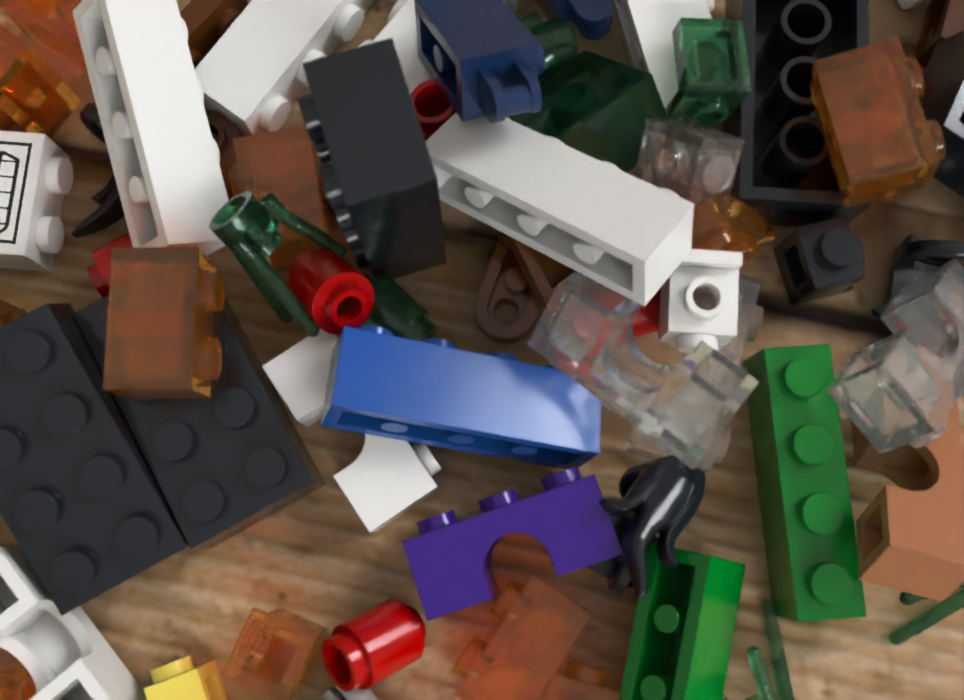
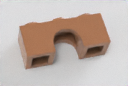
M879 378L852 416L854 466L878 472L892 480L898 487L886 484L856 520L858 580L943 602L964 582V427L960 426L957 398Z

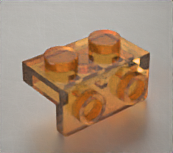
M724 192L694 206L692 249L743 252L744 263L760 253L759 246L776 239L767 215Z

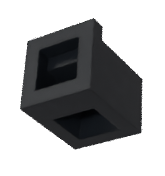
M845 215L796 227L773 249L791 306L849 292L853 289L852 285L865 277L863 270L865 263L864 249L858 236L850 230ZM797 255L800 256V259H801V262H802V265H803V268H804V271H805V274H806V277H807V280H806V281H805V279H804V275H803V272H802V269H801V266H800V263H799V260H798Z

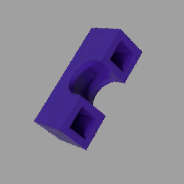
M578 466L540 479L544 492L519 500L514 488L479 500L478 503L482 514L457 522L454 510L417 522L420 535L402 541L427 621L491 600L499 592L492 571L491 559L496 544L506 534L525 533L538 539L547 549L557 577L622 555L623 551L610 514L605 512L599 504V501L604 498L595 474L582 478Z

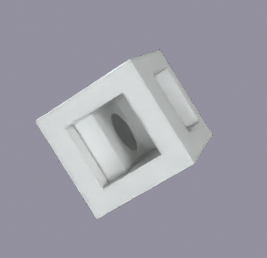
M691 248L690 253L661 286L658 341L676 342L677 351L702 355L717 353L719 346H725L737 336L739 269L743 266V252ZM693 293L711 294L713 297L712 310L699 308L694 303Z

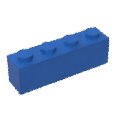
M359 325L355 328L344 326L332 351L321 426L566 470L576 466L579 468L600 453L602 378L580 374L576 367L566 364L539 366L519 362L517 356L508 352L491 351L480 354L457 349L454 343L439 338H427L416 341L396 337L388 329L376 325Z

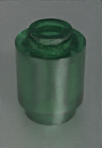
M381 273L374 279L368 274L364 275L373 287L375 300L371 314L362 325L380 326L391 331L393 336L416 341L433 338L438 327L428 319L430 312L386 273Z

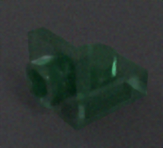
M681 18L672 31L678 91L667 105L668 118L671 120H690V123L696 126H711L728 119L751 93L743 20Z

